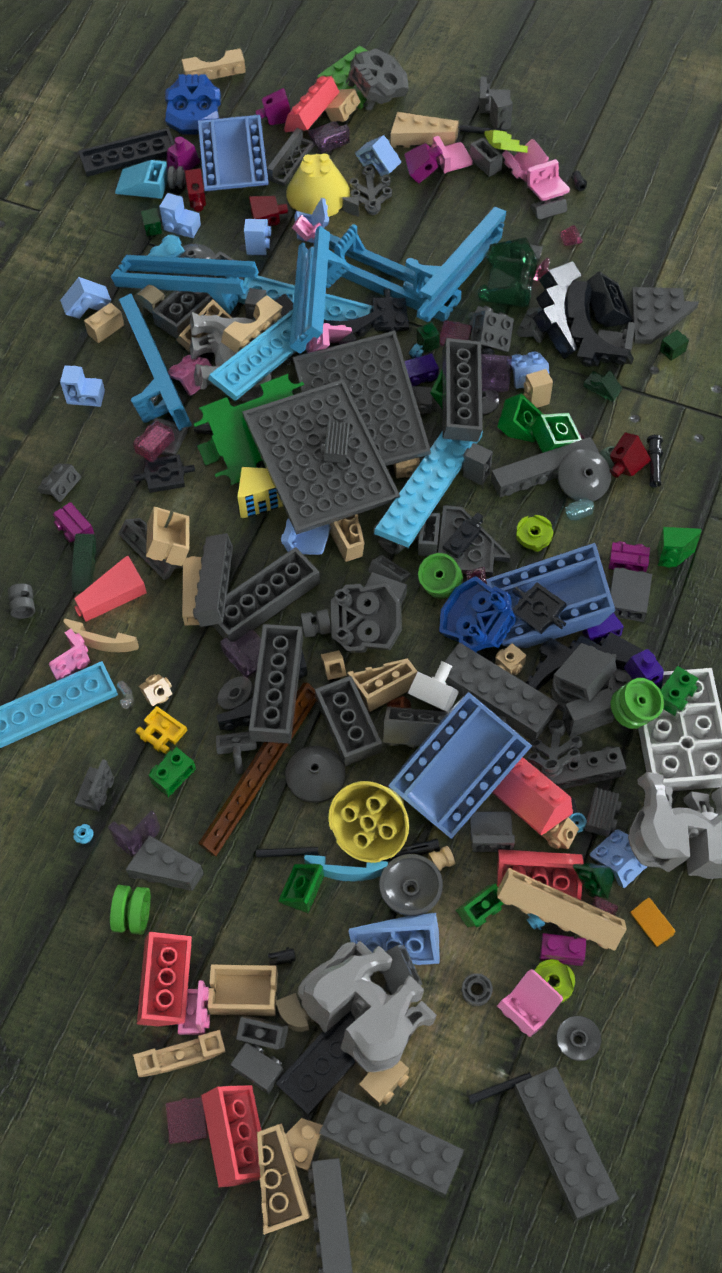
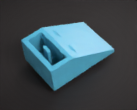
M149 160L123 169L115 194L162 199L168 181L167 162Z

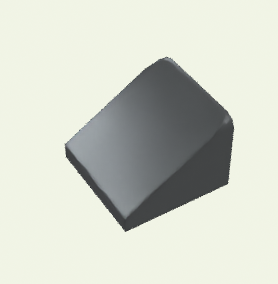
M343 197V211L359 217V197Z

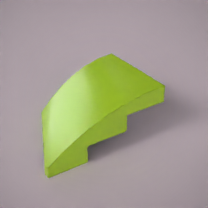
M497 130L485 131L488 142L494 148L527 153L528 146L519 145L520 140L511 139V134Z

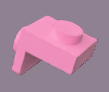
M301 215L297 218L292 229L305 241H308L310 238H315V229L319 225L321 226V224L317 223L313 226Z

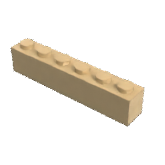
M510 868L507 869L497 889V898L504 904H512L519 907L526 914L532 913L544 922H552L558 925L564 931H572L580 938L590 939L604 949L610 948L615 951L627 930L625 920Z

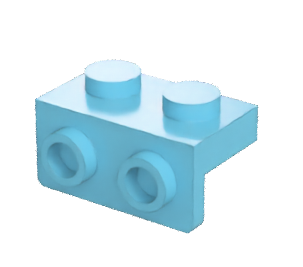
M167 235L162 239V243L159 246L156 245L150 250L151 253L147 256L179 257L185 250L177 241V236Z

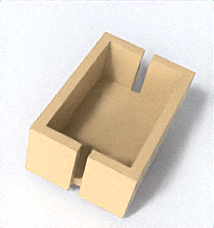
M154 507L147 523L146 557L160 561L165 559L171 565L183 566L189 552V516L173 512L168 527L165 528L164 526L170 511Z
M211 965V988H209L208 997L210 1015L276 1016L277 967Z

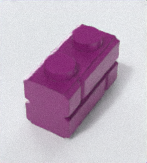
M68 503L62 509L60 508L54 512L55 521L53 523L59 531L63 530L65 532L64 536L69 543L73 542L76 546H79L85 540L94 536L92 525L72 503Z
M622 541L612 542L608 569L626 568L631 571L647 572L650 547H645L642 544L628 545Z
M543 933L539 961L555 959L563 964L583 966L586 953V939H574V937Z

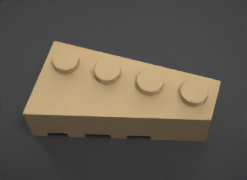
M397 112L391 131V147L396 148V146L404 145V148H410V145H422L424 143L433 145V137L436 136L440 137L444 146L454 144L458 137V121Z
M358 514L330 523V534L345 562L362 557L364 539Z
M282 1123L257 1132L264 1234L303 1221L311 1216Z

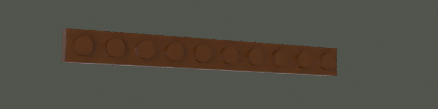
M308 682L303 683L297 691L291 739L316 702L315 689ZM263 743L198 843L210 855L217 856L288 746V743Z

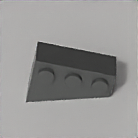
M150 835L126 868L129 878H139L152 883L167 884V886L193 891L204 874L200 864Z

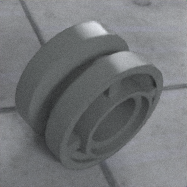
M169 166L167 178L170 189H175L176 186L179 189H184L185 171L183 166H178L177 170L174 166Z
M479 973L469 975L462 984V997L471 1006L478 1007L486 1004L492 995L490 980L485 975ZM476 984L480 985L483 989V993L478 996L471 992V987Z

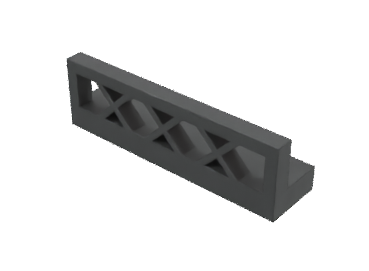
M295 129L267 167L269 181L285 186L300 166L303 157L308 155L313 148L314 142L303 138L302 129ZM301 144L307 145L306 148L300 149ZM300 154L299 158H292L293 155ZM286 165H293L292 168L285 169ZM285 174L284 179L277 178L278 176Z
M141 518L125 519L118 534L164 580L170 578L174 569L183 568V566L171 565L165 559L160 561L146 557L147 524Z

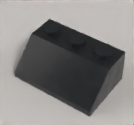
M600 271L586 281L593 290L590 306L594 310L595 320L599 324L602 323L607 327L633 322L619 283Z

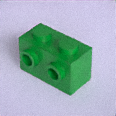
M677 666L660 690L664 699L663 710L673 716L679 710L683 712L688 704L686 699L689 696L693 697L698 689L696 683L699 678Z
M176 747L165 755L164 760L159 765H155L151 769L148 776L151 783L169 797L196 770L194 761Z
M496 883L486 886L456 909V912L467 928L473 926L478 928L486 922V917L490 914L493 916L502 910L501 906L504 903L497 898L498 886Z

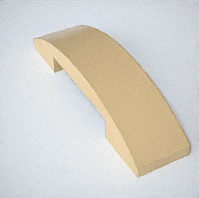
M64 619L63 621L66 630L72 629L75 634L79 633L85 641L84 644L88 647L106 652H129L139 648L137 638L134 636L118 633L116 639L85 631L83 623Z
M220 1030L200 1035L198 1039L160 1050L151 1049L134 1054L133 1056L138 1077H146L203 1062L225 1053V1048Z

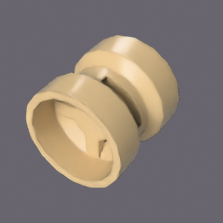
M448 846L441 848L439 852L433 851L428 853L429 860L437 866L439 871H442L446 866L451 867L455 865L453 854Z

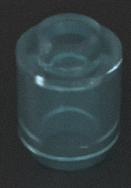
M585 497L570 503L566 507V514L571 521H577L592 515L595 507L592 500Z

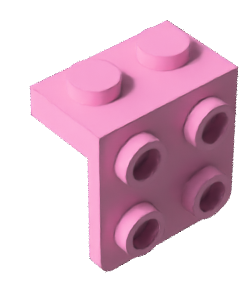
M439 136L433 137L431 149L437 145L441 148L443 154L436 159L444 173L473 164V160L462 142L444 146Z
M531 139L525 145L528 146L527 153L518 152L513 156L506 150L502 154L506 166L513 169L511 171L517 179L519 177L522 178L525 182H527L528 168L546 163L549 159L534 139Z
M556 159L527 169V186L541 201H547L569 193L570 188L559 177V162Z
M323 323V334L318 338L314 337L306 344L307 353L326 349L330 346V343H338L349 335L352 329L345 325L331 326L329 323Z
M187 355L179 364L170 367V371H168L172 379L180 380L185 391L190 396L200 390V386H195L194 380L196 364L211 366L206 358L198 357L197 359H191V355Z
M72 629L64 632L71 649L49 663L57 681L74 674L78 670H83L91 663L87 654L88 649L84 644L85 641L79 633L75 634Z
M529 970L512 993L501 1000L497 1007L523 1033L531 1037L541 1029L560 1005L563 998L534 970Z
M199 981L198 989H188L186 1018L184 1024H178L179 1035L205 1034V1029L209 1028L210 1015L207 1014L209 987L205 986L204 981Z

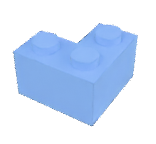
M384 135L367 142L355 153L363 166L372 163L380 176L391 173L401 163L397 153Z
M167 193L159 206L164 230L194 238L201 226L199 213L184 209L183 197Z
M245 219L244 235L247 255H266L267 248H270V238L268 237L271 236V226H268V219Z
M78 277L60 301L66 315L80 319L88 308L99 311L111 302V298L106 286Z
M65 365L60 383L66 403L101 407L105 392L102 379L85 378L82 367Z

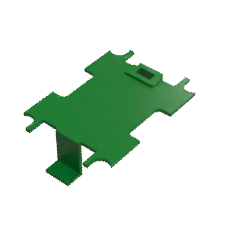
M288 374L260 384L263 395L254 400L234 407L230 405L226 397L198 408L202 411L203 418L199 422L194 423V427L208 422L213 433L208 442L197 446L203 462L206 466L219 461L223 457L227 466L226 470L214 474L215 477L225 475L229 477L231 485L240 482L242 467L256 468V464L262 461L242 412L293 396V389L304 386L303 382L293 384L289 381Z

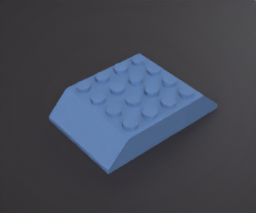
M260 115L198 121L204 191L269 185Z
M596 543L486 579L489 587L493 588L496 586L508 592L512 597V609L518 604L520 599L512 593L513 589L515 590V587H518L523 592H526L536 582L567 605L559 614V618L566 622L565 627L563 626V629H560L552 623L542 634L515 615L517 621L502 642L503 646L506 647L513 643L516 647L528 648L547 642L550 638L556 639L600 625L615 611Z
M468 692L454 705L407 760L388 786L452 839L532 745Z

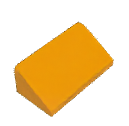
M650 898L644 900L630 912L656 947L675 934V929Z

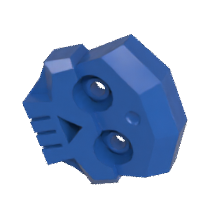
M178 74L179 78L165 91L167 104L166 125L182 135L199 134L198 121L219 119L218 106L221 105L220 89L211 83L206 74Z
M475 576L457 586L442 607L439 632L445 637L460 642L474 652L489 647H497L499 649L503 639L506 638L507 633L510 632L511 627L517 621L512 610V597L508 592L496 586L493 588L489 587Z

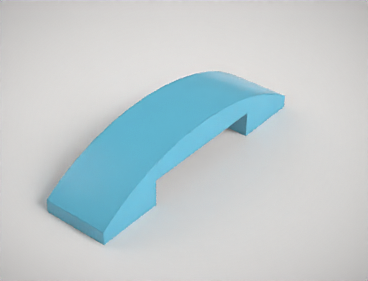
M305 855L304 857L305 864H321L324 877L340 881L374 879L380 877L384 868L388 866L386 861L377 863L367 862L366 868L326 865L325 856Z

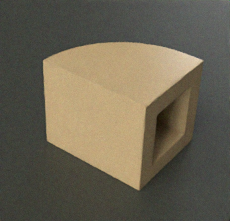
M339 650L321 654L324 671L328 680L347 676L344 660Z

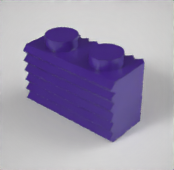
M432 354L404 361L411 386H417L425 381L432 382L439 376V367Z

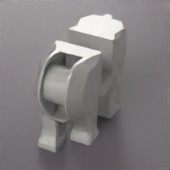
M192 312L190 319L191 334L198 335L203 332L208 334L201 338H191V359H197L204 353L215 354L214 367L196 364L194 371L195 386H200V389H206L208 385L217 387L208 380L209 375L236 354L221 342L224 329L234 321L248 324L256 320L249 318H222L217 315L199 316ZM271 373L242 395L239 400L248 402L261 397L263 391L260 384L270 381Z
M646 772L637 779L638 784L645 791L644 806L637 813L628 835L631 850L637 860L644 866L658 867L666 872H670L687 860L689 876H701L707 879L722 878V787L712 793V799L717 809L716 813H714V808L709 804V794L692 791L683 798L689 808H672L673 799L671 795L673 788L663 785V775Z
M359 941L357 944L355 942L343 944L333 958L311 971L300 983L298 995L308 1016L316 1021L325 1033L351 1011L356 1021L346 1028L341 1049L343 1052L350 1054L366 1072L385 1071L393 1068L399 1062L414 1031L419 1026H431L434 1024L437 1015L422 1001L416 1007L409 1008L411 1002H418L422 999L424 989L411 976L406 978L405 983L400 985L393 995H387L379 985L371 982L370 976H372L373 972L388 971L390 969L392 957L380 946H377L371 952Z

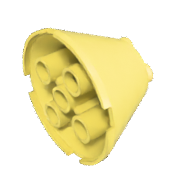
M328 154L305 155L287 188V201L293 210L296 209L311 215L321 198L326 200V205L328 206L327 215L329 217L339 213V209L343 207V197H350V188L347 181L331 161Z
M360 781L347 785L337 793L329 809L330 830H333L337 844L348 855L360 861L377 863L392 858L402 849L409 833V820L403 804L404 800L394 790L378 783Z

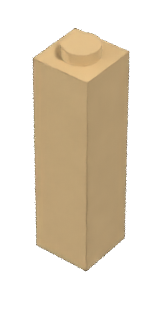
M196 556L186 558L183 563L182 617L185 626L200 625L193 616V608L196 606L195 595L198 593L197 583L200 580L199 570L202 567L201 557Z

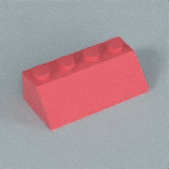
M332 76L319 77L316 80L317 82L308 89L306 95L300 98V102L292 108V111L287 116L284 127L285 132H294L296 128L302 129V131L308 130L340 93Z
M523 757L492 792L541 836L573 814L571 797Z
M498 849L497 886L499 887L507 869L510 868L581 900L582 883L573 865L584 863L582 854Z
M149 932L146 936L137 1024L166 1026L185 1023L192 936Z
M252 1085L218 1086L201 1095L218 1186H237L260 1180L257 1132L261 1131Z

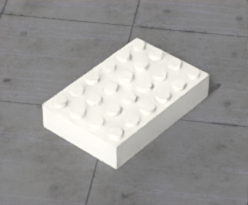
M712 668L686 670L699 679L696 683L698 689L693 697L689 696L686 699L688 704L683 712L679 710L673 716L663 710L659 717L638 728L646 772L663 775V785L672 787L673 791L722 787V712ZM674 671L664 672L662 687Z

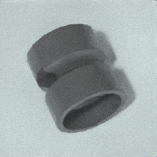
M20 583L8 588L9 607L12 617L24 619L35 614L33 589L30 585Z
M327 609L318 610L315 614L312 612L300 614L305 638L313 637L316 633L320 635L331 633Z

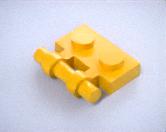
M156 706L144 719V723L148 727L145 730L142 727H138L135 733L144 742L152 744L155 750L161 751L166 755L171 749L166 743L170 741L175 745L187 732V727ZM155 731L162 735L159 739L152 735Z

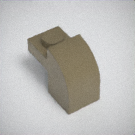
M147 285L134 296V299L139 303V309L145 317L165 300V296L153 285Z
M296 993L275 1001L282 1022L289 1025L290 1030L306 1032L309 1031L307 1022H316L308 1016L304 1008H301Z

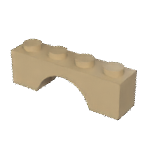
M241 48L226 51L224 57L215 62H204L197 57L182 59L185 75L206 74L210 80L246 73Z
M266 295L256 303L253 314L256 321L248 324L234 321L224 329L221 342L235 353H238L281 319L283 307Z

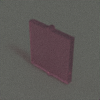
M445 320L440 333V345L444 346L446 338L468 340L472 326Z
M202 1097L193 1099L183 1098L181 1101L166 1103L170 1144L190 1143L192 1140L207 1138Z

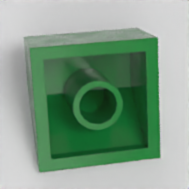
M518 394L505 399L497 427L508 437L535 442L536 438L530 427L543 413L523 394Z
M569 413L540 415L530 427L542 453L582 440Z
M663 527L657 546L658 566L667 568L677 567L691 556L696 550L702 529Z

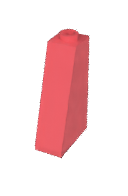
M129 556L123 558L74 598L77 604L74 607L79 617L83 616L85 622L147 593L145 584Z

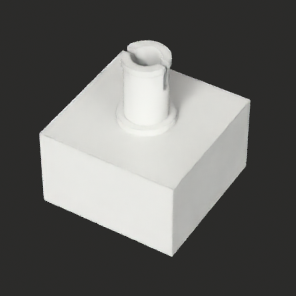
M441 661L435 677L432 678L417 672L408 694L449 712L459 693L458 690L446 685L445 682L453 666Z

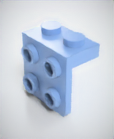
M325 198L320 199L312 215L296 211L294 215L295 222L298 217L303 215L313 226L320 223L321 227L325 228L329 223L327 215L328 206L326 205ZM297 233V239L302 240V241H305V240ZM310 238L306 242L314 243L315 238Z
M529 352L528 355L516 354L507 358V363L513 369L514 387L516 389L524 388L527 374L544 369L549 374V363L538 352Z
M288 518L285 531L281 536V542L288 552L297 547L302 554L321 555L324 552L331 526L327 524L296 535Z
M620 830L612 832L609 837L590 853L594 861L611 868L618 885L622 888H625L647 868V866L642 865L632 852L628 834Z

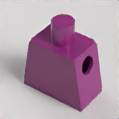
M282 88L262 98L264 108L255 110L261 119L267 117L270 125L285 123L288 114L291 112L285 90Z
M183 137L175 138V144L167 150V168L169 170V166H174L177 170L178 166H183L184 171L191 170L200 163L195 146Z
M424 143L404 154L409 175L418 184L438 168L436 158L443 154L441 148L437 145L431 149Z

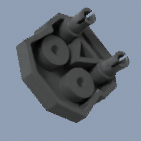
M378 48L355 54L350 63V71L346 83L350 87L356 84L365 96L366 101L363 104L365 109L372 110L375 102L384 104L391 101L392 98L406 95L409 90L407 73L395 57Z
M386 582L363 587L361 584L345 585L342 589H338L334 594L336 596L331 599L332 638L350 653H365L367 649L391 650L402 631L401 603ZM366 601H371L369 607L365 606ZM349 614L355 617V619L351 622ZM368 629H372L370 635H366Z

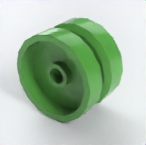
M436 553L429 555L419 566V581L427 593L434 598H449L454 589L463 582L460 567L454 558L447 554Z
M636 678L617 689L612 695L610 704L615 719L621 725L630 729H638L659 717L663 711L664 699L659 687L646 678Z
M118 885L116 887L110 912L112 932L123 933L129 928L131 934H144L148 924L151 904L149 888L136 887L132 891L131 886Z

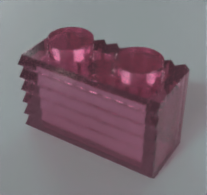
M156 420L153 424L147 426L146 431L141 436L135 439L133 443L135 452L145 459L154 462L163 453V450L174 441L173 430Z

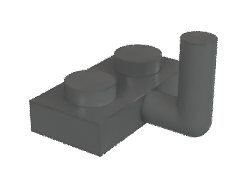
M249 732L217 735V754L233 752L236 774H242L244 770L241 751L257 749V741H251Z

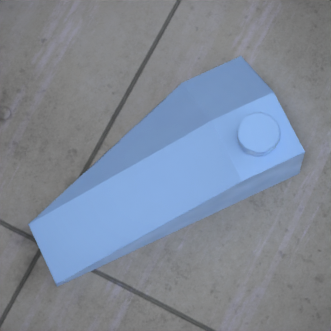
M436 913L405 916L349 929L350 941L356 944L361 941L371 952L377 946L387 951L397 945H405L413 964L426 965L439 964L440 962L439 929Z

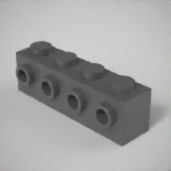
M610 746L603 748L601 751L584 752L579 761H570L564 765L562 772L558 776L547 778L559 788L567 789L623 777L627 768L620 747L613 748Z

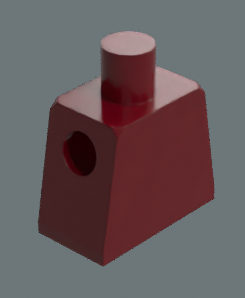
M201 168L185 170L190 207L194 208L195 211H202L203 206H206Z
M275 196L249 197L252 218L268 219V226L278 225L280 223L279 215L288 213L287 204L277 205Z
M626 432L622 435L610 454V458L614 463L610 472L616 478L621 474L633 476L651 460L638 435Z

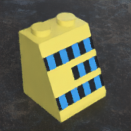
M242 467L238 491L241 518L250 517L283 506L266 468Z

